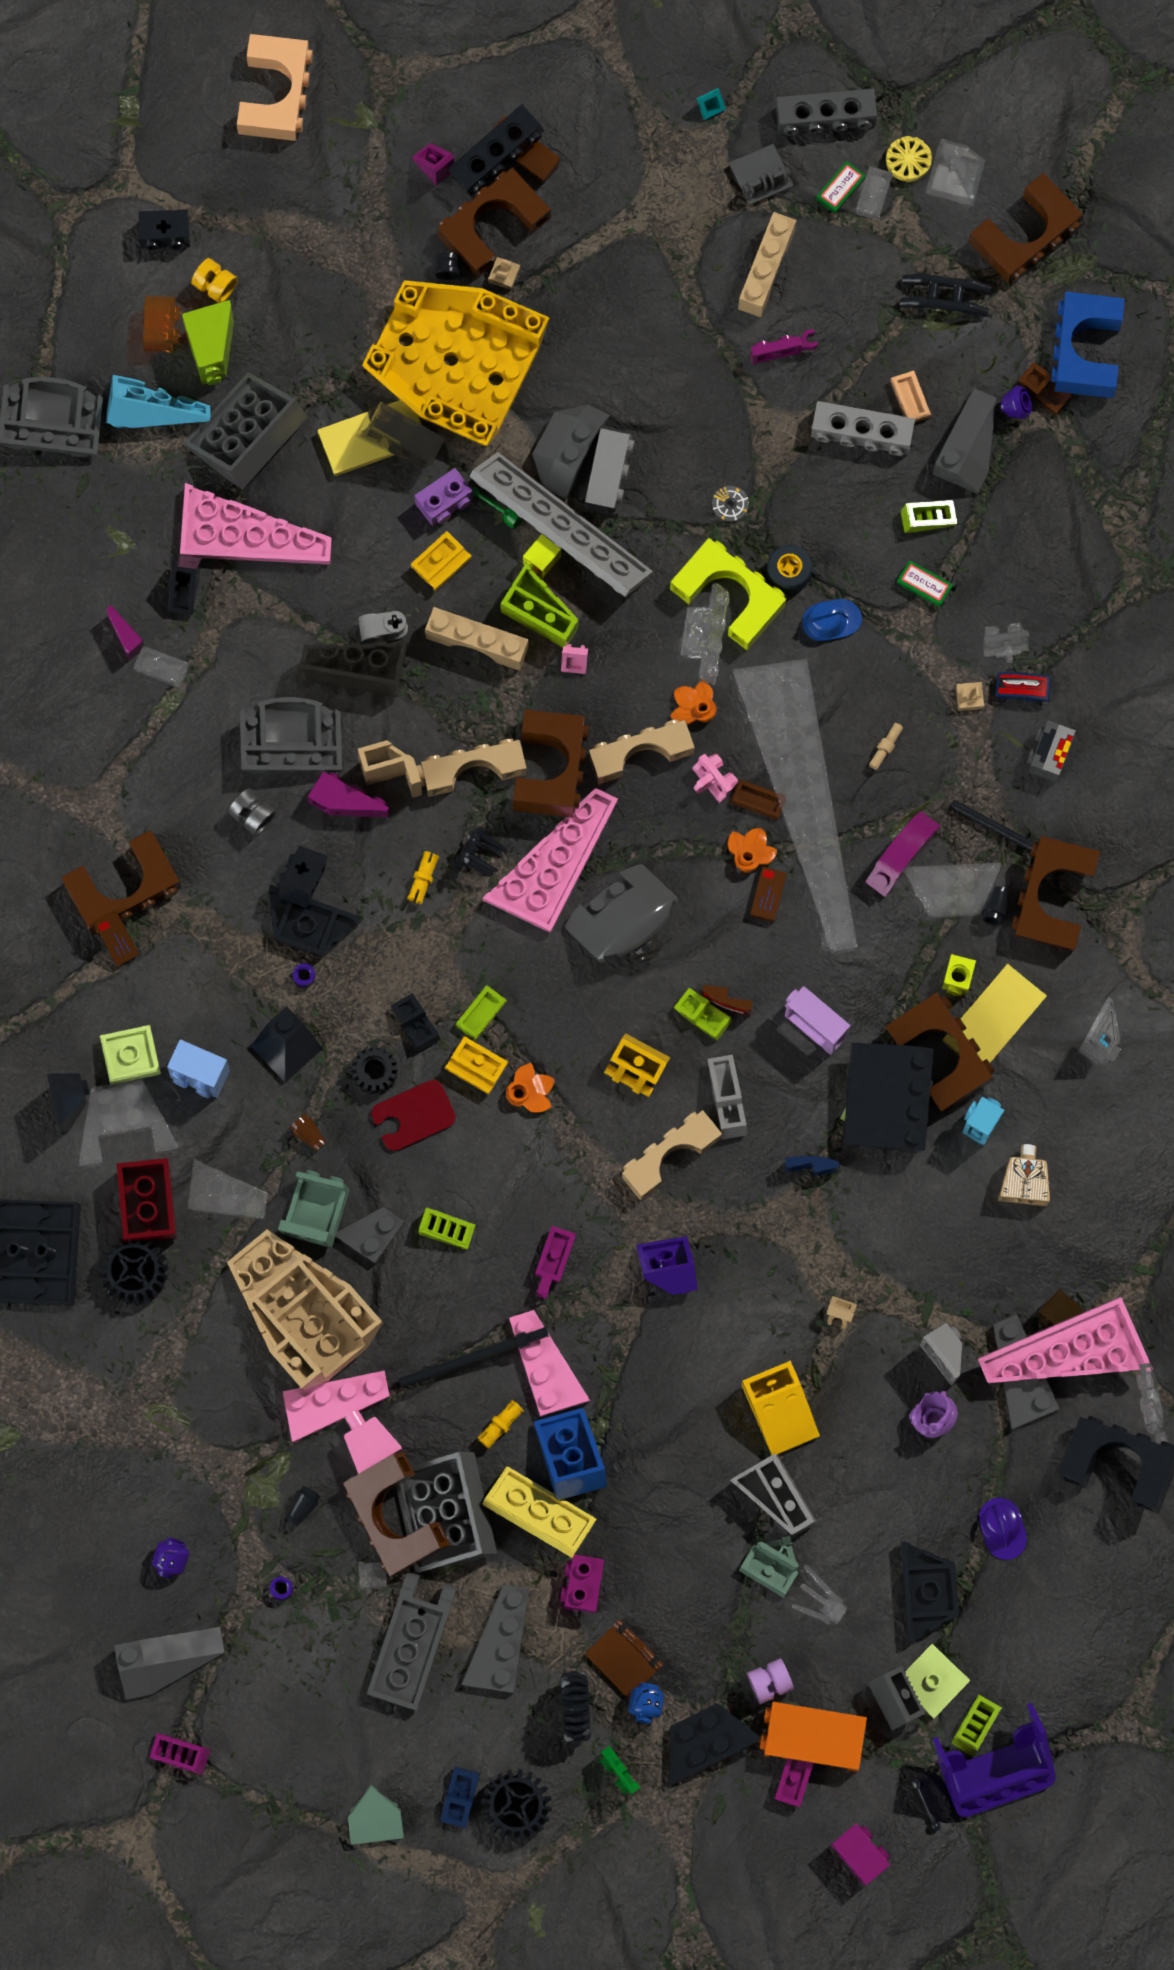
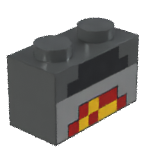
M1047 720L1045 727L1040 726L1035 738L1036 741H1039L1037 750L1031 749L1027 763L1031 764L1029 773L1057 782L1076 730Z

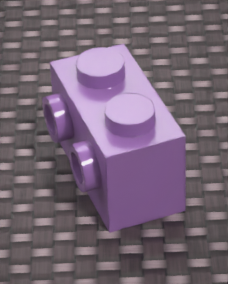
M454 468L414 495L415 504L429 523L434 526L437 523L442 524L451 517V513L457 509L463 510L468 507L473 499V492L456 468Z

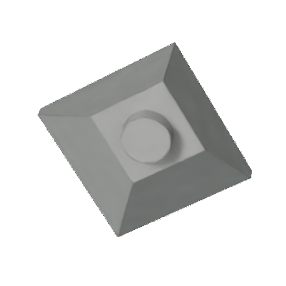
M945 1323L924 1336L920 1346L949 1384L953 1386L960 1376L962 1342L960 1339H962V1336L954 1326L949 1327Z

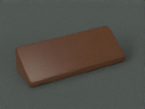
M503 116L496 124V126L499 123H501L506 118V116ZM514 131L511 134V140L520 139L522 131ZM538 141L524 148L523 154L515 160L517 164L541 182H544L558 169L561 159ZM496 147L503 152V147Z

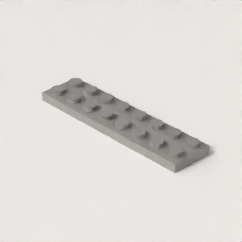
M499 452L473 469L469 476L480 487L494 495L498 501L507 505L519 517L534 526L538 532L551 539L558 547L564 549L577 562L582 563L595 576L604 580L626 597L649 579L653 571Z

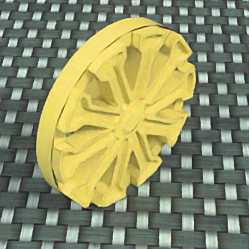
M906 136L897 139L890 145L886 154V165L889 172L895 178L905 182H913L923 178L928 173L932 163L930 148L917 137ZM909 142H910V143H915V144L913 145L912 149H910V144H909ZM904 143L905 150L899 144ZM919 146L923 148L922 150L917 151ZM896 149L899 153H894L892 150ZM927 155L928 158H921V156ZM890 159H897V161L891 162ZM919 164H925L926 167L922 168ZM901 166L899 171L894 170V168ZM913 169H916L919 172V174H914ZM905 170H908V176H904Z

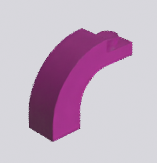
M920 811L893 840L865 882L886 897L910 863L930 843L941 826Z

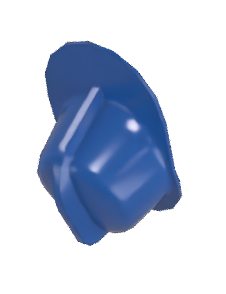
M835 599L822 601L810 606L806 610L802 618V627L811 639L828 641L854 634L860 627L862 616L859 608L849 600Z

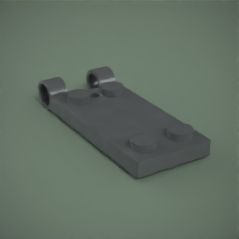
M407 1571L367 1695L417 1711L457 1592V1587L444 1584L438 1605H434L413 1598L420 1575ZM421 1608L426 1611L423 1616L418 1614V1610Z

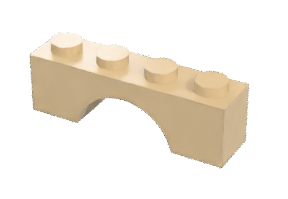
M773 212L740 295L739 310L762 317L777 271L795 233V219Z
M433 607L425 628L426 639L449 647L459 645L475 649L491 657L496 663L519 671L528 651V639L435 607Z
M677 719L666 722L664 727L658 729L649 727L632 737L630 735H623L617 738L616 742L610 744L601 742L594 745L589 750V759L598 785L621 778L623 767L628 758L642 750L659 752L669 762L694 755V745L685 720L680 722Z
M505 739L500 741L498 745L490 747L489 744L476 746L475 750L472 751L456 750L445 757H440L439 755L427 757L425 761L421 762L428 797L453 792L458 776L463 771L472 767L491 769L501 780L527 775L520 740Z
M703 1110L698 1114L696 1112L691 1113L684 1119L683 1122L685 1124L678 1130L675 1127L669 1130L663 1136L664 1141L658 1145L656 1143L651 1144L643 1151L645 1155L638 1161L634 1158L623 1167L625 1171L622 1172V1178L640 1201L661 1186L662 1180L659 1168L663 1159L668 1154L679 1149H690L703 1154L721 1140L722 1133Z

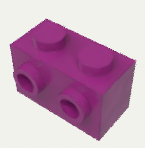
M574 1555L572 1561L567 1560L565 1576H569L568 1587L563 1586L560 1602H565V1609L596 1614L604 1559Z
M856 1823L834 1841L831 1847L860 1882L866 1886L891 1865L887 1861L890 1859V1856L881 1845L876 1847L870 1839L873 1836L864 1825L859 1827Z

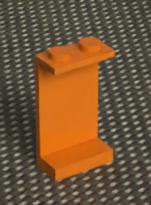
M772 1702L771 1708L766 1707L764 1723L768 1724L767 1734L762 1733L761 1738L763 1741L760 1742V1749L764 1750V1757L775 1756L847 1768L848 1771L858 1772L867 1717Z

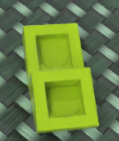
M688 988L674 1007L678 1013L716 1041H718L732 1022L731 1017L712 1006L709 1000Z

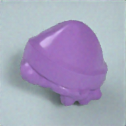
M933 1391L924 1394L920 1403L912 1409L909 1418L920 1434L934 1438L947 1434L953 1428L958 1414L957 1406L952 1399L947 1397L945 1391Z

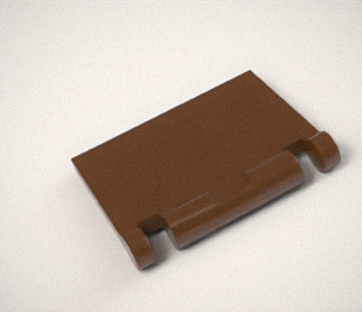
M619 1619L585 1655L630 1699L631 1690L638 1687L639 1683H646L664 1663L660 1660L652 1668L648 1663L656 1655L629 1627L620 1635L616 1630L624 1622Z

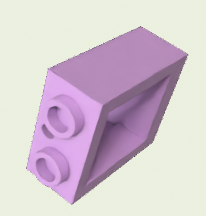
M803 986L800 991L795 989L786 999L785 1017L830 1055L848 1037L851 1025L806 987Z

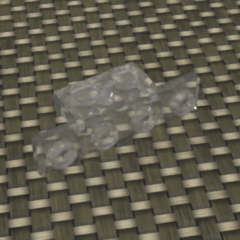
M719 584L712 585L709 607L687 608L680 653L684 658H701L699 679L709 686L715 685L716 677L719 673L718 661L722 651L723 630L726 626V608L729 604V592Z

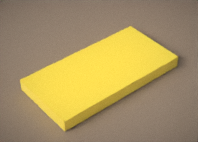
M401 400L317 430L335 477L428 443L419 417Z
M1009 964L1003 968L961 1018L967 1028L963 1031L968 1040L972 1037L981 1049L978 1055L982 1061L988 1059L990 1063L1047 997V995ZM947 1034L942 1041L960 1055L957 1041L954 1037Z
M508 1466L482 1503L485 1507L573 1558L597 1520L564 1499L557 1501L554 1493Z

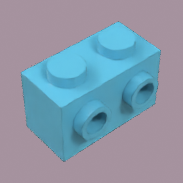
M982 1097L979 1103L973 1101L964 1118L967 1122L962 1133L984 1146L1002 1117L1004 1109L1000 1108L1001 1104L990 1097L988 1099Z

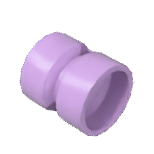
M781 1658L768 1663L766 1669L759 1667L747 1673L750 1685L760 1704L774 1699L775 1693L783 1695L794 1690L789 1673Z

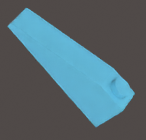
M117 375L112 377L106 423L114 427L137 428L210 421V405L184 396L171 397L166 393L167 390L162 388L154 391L144 387L145 382Z

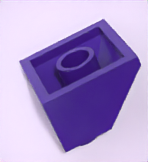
M687 1236L636 1245L643 1277L672 1295L686 1294L690 1291L698 1290L694 1261Z

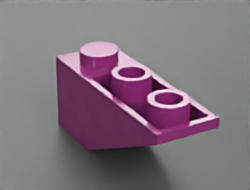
M323 771L308 796L309 804L331 816L388 817L390 815L389 807H387V803L378 797L372 799L365 795V791L354 784L352 786L345 784L343 778L332 772L327 774Z

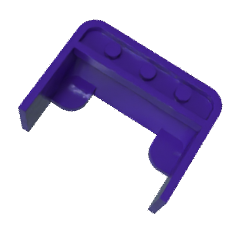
M1032 1703L1027 1704L1031 1722L1021 1725L1015 1730L1013 1734L1014 1744L966 1761L960 1751H948L945 1753L938 1737L932 1738L939 1767L958 1815L969 1817L1042 1791L1054 1784L1056 1774L1047 1734Z

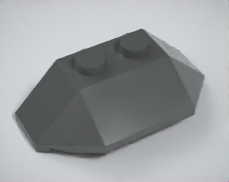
M590 405L554 412L532 454L541 484L545 489L566 501L598 441L600 429L605 428L610 418L609 414Z

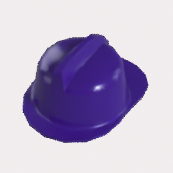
M993 1498L987 1501L979 1514L985 1543L995 1557L1003 1560L1014 1559L1023 1552L1027 1542L1021 1514L1017 1506L1008 1499Z

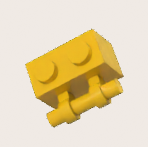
M625 1033L611 1058V1061L619 1065L618 1069L608 1064L604 1073L611 1076L612 1080L616 1083L622 1082L633 1088L632 1091L638 1095L642 1093L649 1097L654 1088L646 1085V1080L656 1085L670 1057ZM626 1069L640 1076L638 1080L624 1073Z

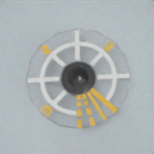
M724 486L714 494L712 507L715 514L722 520L737 521L747 513L749 500L746 493L739 487Z

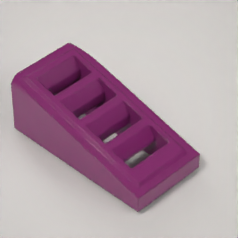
M108 606L106 610L109 620L127 657L131 660L145 649L143 640L113 606Z
M157 1733L149 1758L202 1775L210 1749ZM165 1741H167L169 1743L166 1749L165 1756L161 1757L160 1755ZM175 1744L179 1746L175 1758L171 1760ZM189 1748L185 1763H181L185 1749ZM196 1751H198L193 1766H191L195 1757Z

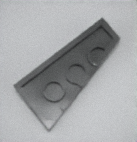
M1017 1315L995 1323L992 1326L996 1350L1027 1337ZM1046 1378L1003 1382L1011 1431L1059 1410V1406Z
M503 1584L464 1677L462 1686L514 1694L529 1588Z

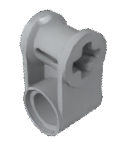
M399 611L366 614L358 618L361 642L365 645L400 640L408 632L406 618ZM395 622L399 623L397 629L393 628Z

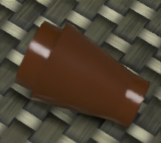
M305 1114L301 1115L289 1127L293 1131L292 1135L312 1147L315 1151L327 1142L312 1118H308Z

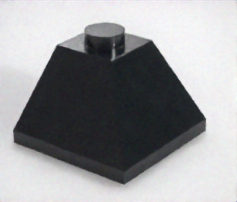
M287 1006L267 1023L251 1044V1048L284 1083L323 1049L307 1027Z
M80 1073L48 1074L47 1078L57 1124L62 1134H66L87 1104L86 1095H90L87 1079L82 1080Z

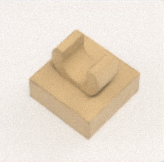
M497 257L488 282L512 290L520 270V265Z
M982 682L956 685L958 711L984 709Z
M832 1296L826 1313L829 1315L828 1325H831L833 1319L837 1317L842 1320L841 1329L844 1330L848 1321H852L857 1304Z

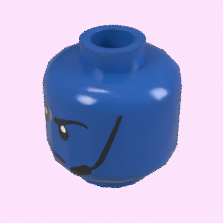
M639 1683L638 1687L631 1690L628 1711L631 1715L636 1716L635 1721L650 1724L652 1719L661 1717L664 1704L663 1692L659 1690V1686L648 1683Z

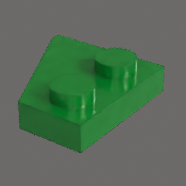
M608 1746L601 1751L603 1758L600 1762L608 1773L614 1772L618 1778L615 1784L622 1794L628 1793L632 1797L640 1792V1786L630 1776L627 1768L612 1748Z

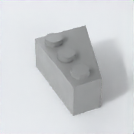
M600 429L585 502L615 509L617 504L622 503L624 490L620 488L622 479H627L629 465H626L628 455H632L634 441L632 440V435Z
M777 1454L771 1455L730 1480L793 1536L798 1535L817 1523Z

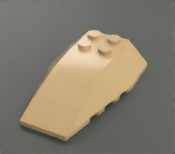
M267 1229L227 1262L270 1353L302 1390L329 1381L369 1347L383 1324L351 1285L340 1280L332 1272L322 1268L313 1262L311 1258L301 1254L293 1246Z

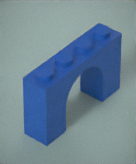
M1065 292L1064 300H1059L1057 315H1062L1061 323L1057 322L1055 337L1059 338V345L1054 346L1053 360H1057V367H1053L1051 373V382H1055L1054 392L1114 398L1117 386L1118 365L1094 363L1084 360L1074 351L1071 339L1078 332L1085 329L1120 331L1125 298Z

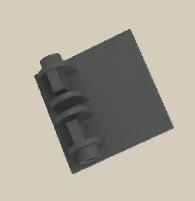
M774 144L729 162L749 205L794 187L790 179L791 172L788 167H784Z

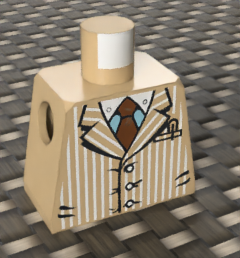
M1029 1144L1021 1145L1020 1158L1010 1157L998 1201L1039 1206L1048 1205L1050 1194L1047 1161L1036 1159V1146Z

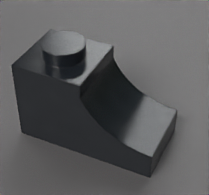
M176 555L171 568L168 612L193 615L200 578L201 558Z

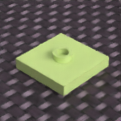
M150 1025L100 1035L110 1085L161 1074Z
M933 1644L905 1671L906 1676L909 1677L908 1681L911 1682L913 1690L916 1691L915 1695L921 1701L920 1705L923 1706V1709L933 1719L970 1681Z

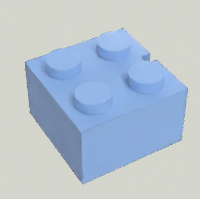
M179 1040L167 1066L174 1084L183 1088L191 1086L197 1089V1094L205 1098H210V1096L218 1098L230 1072L227 1059L183 1040Z

